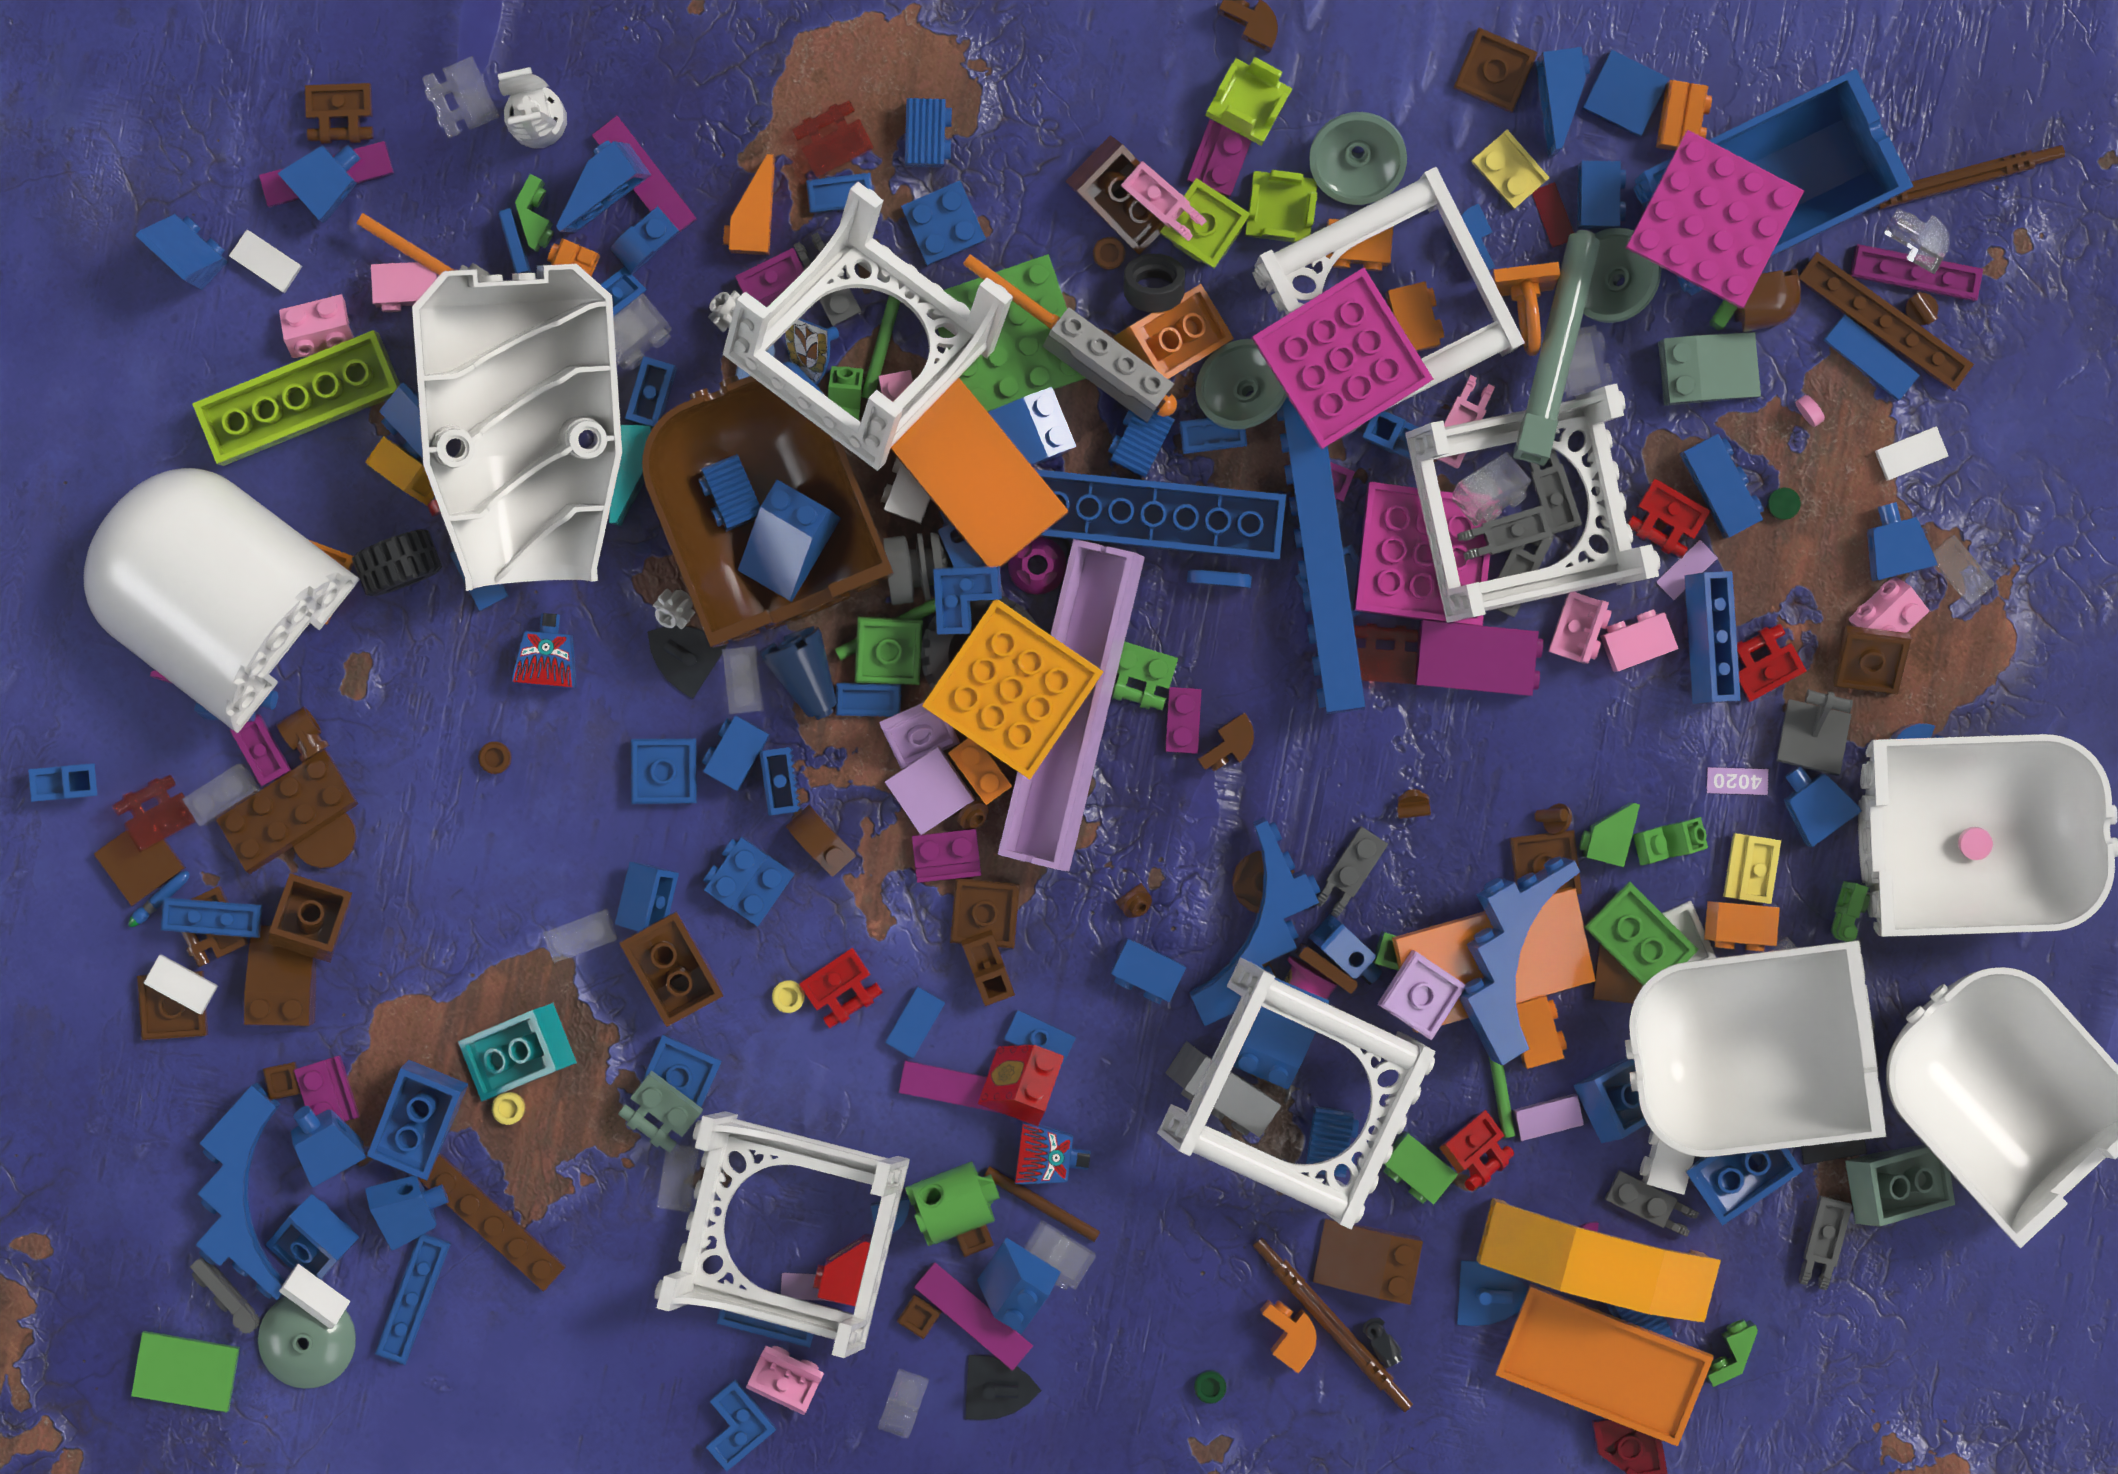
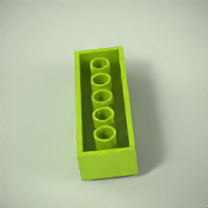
M372 330L194 402L192 405L216 463L225 466L386 401L400 386V383L380 334Z

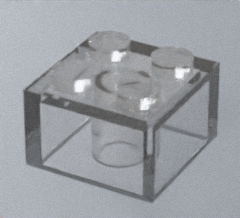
M643 293L613 318L616 363L623 370L627 367L633 370L641 364L646 351L652 346L656 349L660 348L671 338L669 332L673 328Z

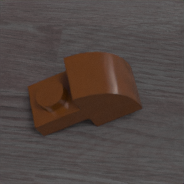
M1223 0L1218 14L1246 27L1241 39L1270 53L1278 33L1277 19L1270 6L1264 1L1259 0L1255 10L1249 9L1250 4L1245 0Z
M1245 712L1216 730L1223 742L1197 759L1204 770L1211 767L1213 771H1216L1229 762L1227 755L1232 753L1238 763L1243 761L1249 754L1254 741V731L1251 721Z
M810 804L786 825V828L801 846L832 877L856 856L851 848L833 831L830 825Z
M992 930L962 940L964 952L984 1005L988 1006L1015 996Z

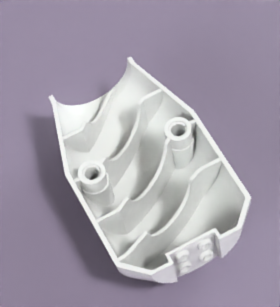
M577 264L538 265L537 275L536 273L512 274V280H503V276L499 274L479 275V282L477 269L443 271L412 306L423 465L464 573L466 591L482 586L526 581H598L597 566L622 456L612 295ZM584 430H590L594 434L593 443L588 448H582L578 441L580 433ZM457 438L461 441V449L455 457H450L446 452V444L451 439Z

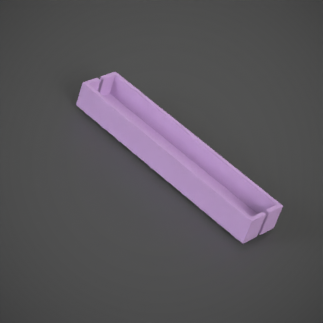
M1073 539L1051 636L1104 672L1032 778L1029 780L1017 772L998 855L1057 870L1070 871L1145 558L1142 555Z

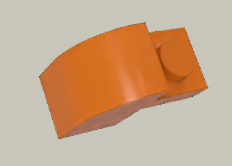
M1267 1300L1261 1308L1262 1314L1284 1330L1283 1334L1271 1348V1352L1299 1374L1315 1350L1317 1340L1315 1327L1308 1314L1302 1308L1293 1319L1291 1317L1293 1311L1278 1300L1276 1304H1273Z

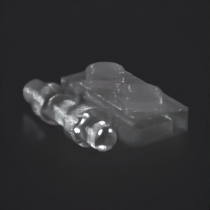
M473 56L443 68L448 80L444 83L438 84L434 73L422 78L426 86L424 91L428 101L432 100L438 113V117H436L440 127H444L448 138L460 133L456 124L457 121L465 119L468 128L471 130L500 117ZM453 92L459 108L450 111L444 95Z

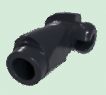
M1381 1318L1369 1319L1363 1326V1333H1366L1367 1337L1371 1339V1346L1378 1360L1383 1362L1386 1368L1403 1361L1400 1354L1402 1349L1392 1335H1388V1332L1384 1329L1385 1321Z

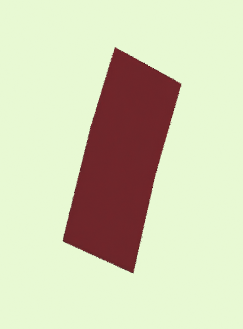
M1554 182L1540 187L1532 193L1552 248L1567 243L1569 235L1574 233Z

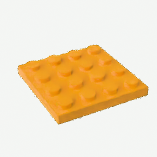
M994 600L922 706L1030 780L1104 671L1000 600Z

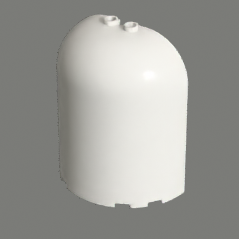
M194 468L169 470L152 476L138 484L121 498L104 518L95 533L84 566V590L87 602L102 628L236 733H239L277 685L278 681L269 675L309 623L320 630L360 580L235 484L216 473Z
M2047 734L1872 740L1866 749V757H1870V761L1867 764H1862L1860 778L1861 788L1866 789V793L1859 800L1858 804L1862 810L1858 814L1859 856L1862 883H1865L1870 888V892H1867L1870 895L1867 910L1869 917L1877 919V922H1874L1873 928L1879 936L2058 931L2081 924L2094 915L2103 905L2113 884L2115 857H2118V839L2116 837L2111 838L2110 825L2117 823V808L2115 805H2112L2111 788L2102 765L2085 747L2071 739ZM1969 827H1980L1987 831L1992 838V850L1987 857L1981 860L1969 859L1959 849V837Z
M1859 940L1688 961L1669 966L1655 974L1642 987L1634 1001L1629 1024L1630 1040H1625L1627 1059H1634L1636 1067L1635 1072H1630L1632 1092L1638 1091L1643 1116L1657 1137L1679 1152L1698 1157H1715L1886 1137L1880 1081H1878L1879 1073Z
M1989 968L1973 972L1955 981L1948 987L1945 984L1940 985L1931 993V1000L1923 1007L1918 1006L1906 1017L1908 1023L1895 1039L1888 1056L1886 1084L1891 1102L1900 1117L2016 1246L2021 1248L2068 1204L2063 1197L2102 1160L2105 1158L2116 1159L2118 1157V1065L2040 980L2026 972L2013 968Z

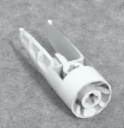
M531 67L498 74L501 94L503 96L511 95L504 108V121L509 132L522 145L530 148H545L554 144L563 135L567 125V112L559 97L551 89L546 88L549 85L542 78L532 74ZM512 109H514V116H510Z

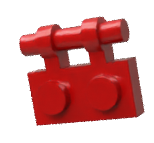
M1653 479L1637 506L1648 513L1646 518L1642 521L1632 515L1627 524L1636 532L1635 535L1642 540L1647 538L1661 546V551L1668 555L1673 553L1682 559L1688 547L1679 543L1678 540L1682 534L1695 539L1710 510L1659 480ZM1657 519L1673 528L1668 536L1653 527Z
M1780 623L1770 629L1765 627L1759 630L1757 636L1744 643L1743 641L1737 642L1738 660L1744 666L1743 669L1739 670V683L1748 702L1807 672L1792 643L1781 648L1778 646L1776 639L1785 635V631ZM1765 646L1769 654L1754 662L1750 653Z
M853 947L799 983L816 1010H819L826 1004L830 1006L833 1012L823 1018L829 1028H832L839 1022L844 1024L850 1019L849 1016L863 1006L869 1007L875 1003L873 999L883 993L877 982L868 988H865L861 983L871 973ZM852 987L857 995L841 1005L836 997Z
M1486 1110L1478 1113L1439 1147L1457 1173L1466 1169L1470 1171V1177L1464 1182L1465 1187L1469 1191H1474L1477 1187H1484L1491 1180V1175L1496 1171H1502L1514 1156V1151L1511 1147L1505 1146L1501 1149L1497 1142L1505 1135ZM1484 1153L1488 1156V1162L1485 1164L1479 1159Z

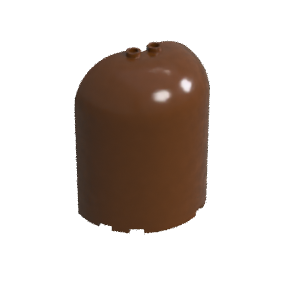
M738 376L725 379L719 383L721 389L710 394L707 388L690 394L691 400L674 407L655 424L647 438L643 452L642 468L647 490L710 647L726 645L729 643L728 640L731 639L738 642L761 633L759 628L765 626L766 630H770L795 622L849 599L851 596L849 591L851 590L857 593L864 592L878 585V579L882 578V580H885L894 574L842 444L752 376L740 380ZM738 454L760 507L776 480H779L841 517L840 522L792 602L738 571L756 520L727 532L723 525L717 526L710 510L715 507L710 495L704 496L698 483V478L702 477V468Z

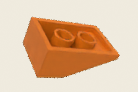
M1202 284L1184 293L1182 301L1174 308L1163 312H1153L1113 336L1116 342L1167 379H1170L1234 339Z

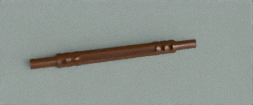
M2063 145L2036 152L2027 150L1911 181L1913 184L1911 189L1876 207L1878 210L2035 169L2037 164L2064 158L2065 150Z
M1262 1237L1259 1238L1252 1246L1273 1268L1272 1273L1280 1279V1282L1287 1287L1290 1293H1293L1353 1359L1370 1381L1380 1391L1384 1390L1403 1412L1409 1410L1413 1403L1393 1382L1394 1377L1386 1371V1368L1378 1362L1377 1358L1364 1347L1305 1282V1279L1297 1273L1298 1271L1290 1265L1288 1260H1282Z

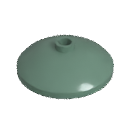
M1351 112L1333 118L1318 131L1310 149V169L1317 185L1331 198L1352 205L1373 203L1389 195L1399 185L1407 165L1406 146L1399 131L1386 119L1367 112ZM1359 146L1364 150L1361 153H1354L1352 149Z
M1610 228L1595 234V238L1600 241V247L1583 312L1588 318L1604 323L1627 320L1641 312L1657 292L1661 278V267L1625 248L1634 230ZM1625 278L1624 284L1617 286L1618 280Z
M1252 339L1233 341L1216 350L1203 364L1196 381V397L1200 408L1213 423L1228 429H1246L1265 422L1279 410L1287 397V394ZM1249 391H1254L1250 396L1245 397Z
M285 1296L268 1310L261 1322L258 1334L259 1352L267 1369L281 1382L297 1388H317L335 1380L348 1367L356 1346L355 1327L347 1310L344 1311L337 1324L330 1329ZM304 1337L309 1341L308 1348H301L299 1346V1338Z

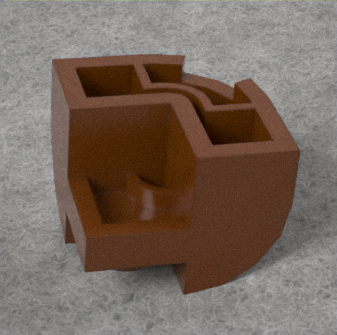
M1797 268L1786 272L1779 270L1760 275L1744 308L1737 307L1734 312L1735 322L1741 321L1743 332L1768 327L1771 329L1787 322L1796 313L1801 301V287Z

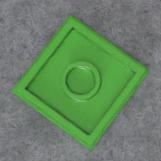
M857 617L855 682L920 685L923 620Z

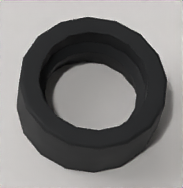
M1145 254L1134 258L1127 264L1124 270V297L1130 305L1138 310L1146 312L1167 311L1180 304L1184 297L1185 270L1180 262L1171 256ZM1158 277L1169 281L1171 284L1162 288H1148L1137 282L1146 278Z

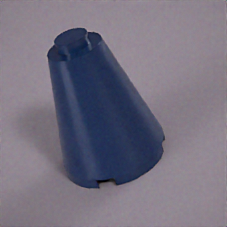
M814 626L795 631L784 636L785 640L778 644V647L773 642L760 652L764 663L807 717L815 716L816 720H819L834 712L832 707L837 702L823 637L819 627L815 629Z

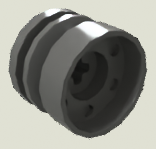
M938 531L930 532L932 547L925 548L922 533L917 534L916 549H909L905 536L883 538L884 550L894 572L888 578L892 605L914 602L916 587L922 588L926 601L931 600L930 586L934 585L933 569L948 568L946 549L939 538Z

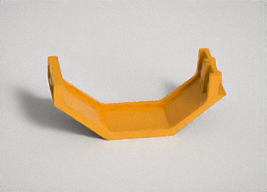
M1492 1198L1476 1258L1481 1265L1561 1292L1650 1315L1704 1323L1721 1262L1719 1259L1708 1257L1706 1254L1691 1250L1690 1253L1667 1250L1584 1229L1509 1205L1505 1201Z

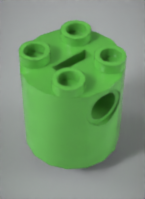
M972 1161L905 1187L910 1203L916 1211L914 1215L921 1233L923 1232L928 1246L938 1244L995 1221L991 1204L993 1201L1000 1199L991 1174L980 1177Z

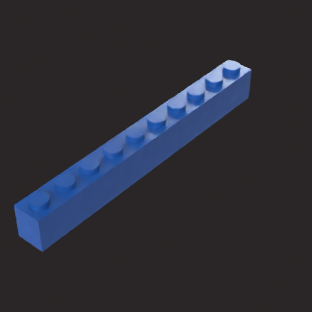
M1287 396L1276 413L1277 420L1284 421L1286 433L1280 434L1282 453L1289 452L1290 465H1285L1284 468L1287 485L1293 484L1295 497H1289L1291 516H1298L1299 528L1293 530L1296 548H1302L1304 560L1298 561L1300 579H1307L1309 592L1303 593L1305 612H1312L1313 624L1307 625L1310 644L1316 643L1318 656L1312 657L1314 676L1321 675L1322 688L1316 689L1319 708L1325 707L1326 715L1365 710L1366 706L1328 446L1322 450L1319 448Z

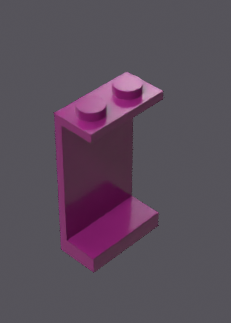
M1422 620L1419 624L1414 685L1533 696V690H1538L1540 683V671H1536L1535 666L1536 658L1542 657L1543 639L1538 638L1539 631Z

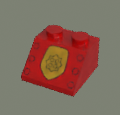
M1036 1045L999 1046L977 1104L1038 1127L1046 1111L1064 1056Z
M864 1234L830 1255L826 1259L825 1266L818 1264L813 1288L819 1289L817 1298L856 1306L872 1235Z

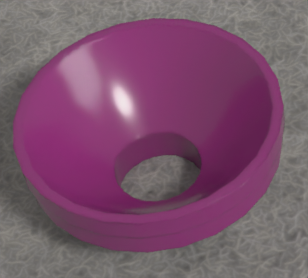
M1046 537L1036 538L1008 561L1011 580L1019 589L1033 595L1046 594L1057 588L1063 581L1067 568L1063 550L1057 543ZM1034 555H1041L1047 561V569L1040 575L1033 574L1028 569V561Z

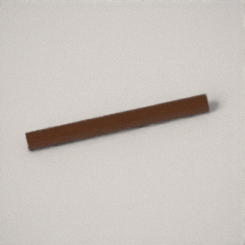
M989 1166L984 1176L991 1174L997 1186L1092 1242H1095L1100 1234V1231L1023 1185L1015 1184L1013 1179Z

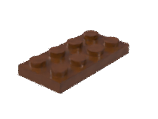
M324 749L217 818L216 821L244 870L248 874H252L359 803L331 755Z

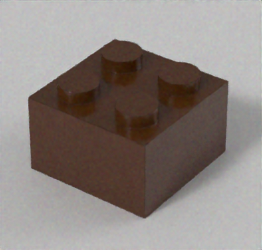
M290 873L269 931L268 944L331 963L351 905L352 892Z

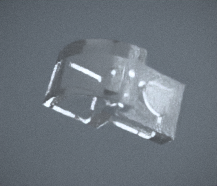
M1898 208L1884 232L1885 235L1911 249L1906 259L1933 274L1937 272L1949 249L1950 239L1948 231L1944 224L1934 215H1931L1926 224L1915 215L1906 213Z
M898 1369L877 1429L908 1439L929 1379Z

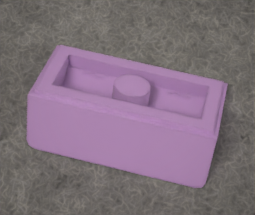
M1577 1094L1513 1109L1521 1141L1584 1125Z

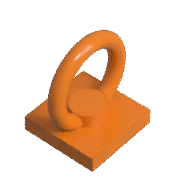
M1559 262L1494 269L1491 275L1501 296L1511 295V299L1517 301L1520 334L1525 342L1523 344L1524 350L1529 356H1536L1541 347V326L1537 298L1541 296L1540 292L1554 290L1560 276Z

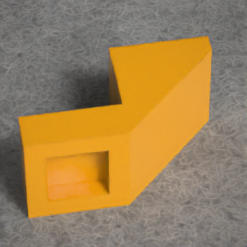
M383 436L365 463L402 491L427 506L435 495L423 463L415 459L406 449Z

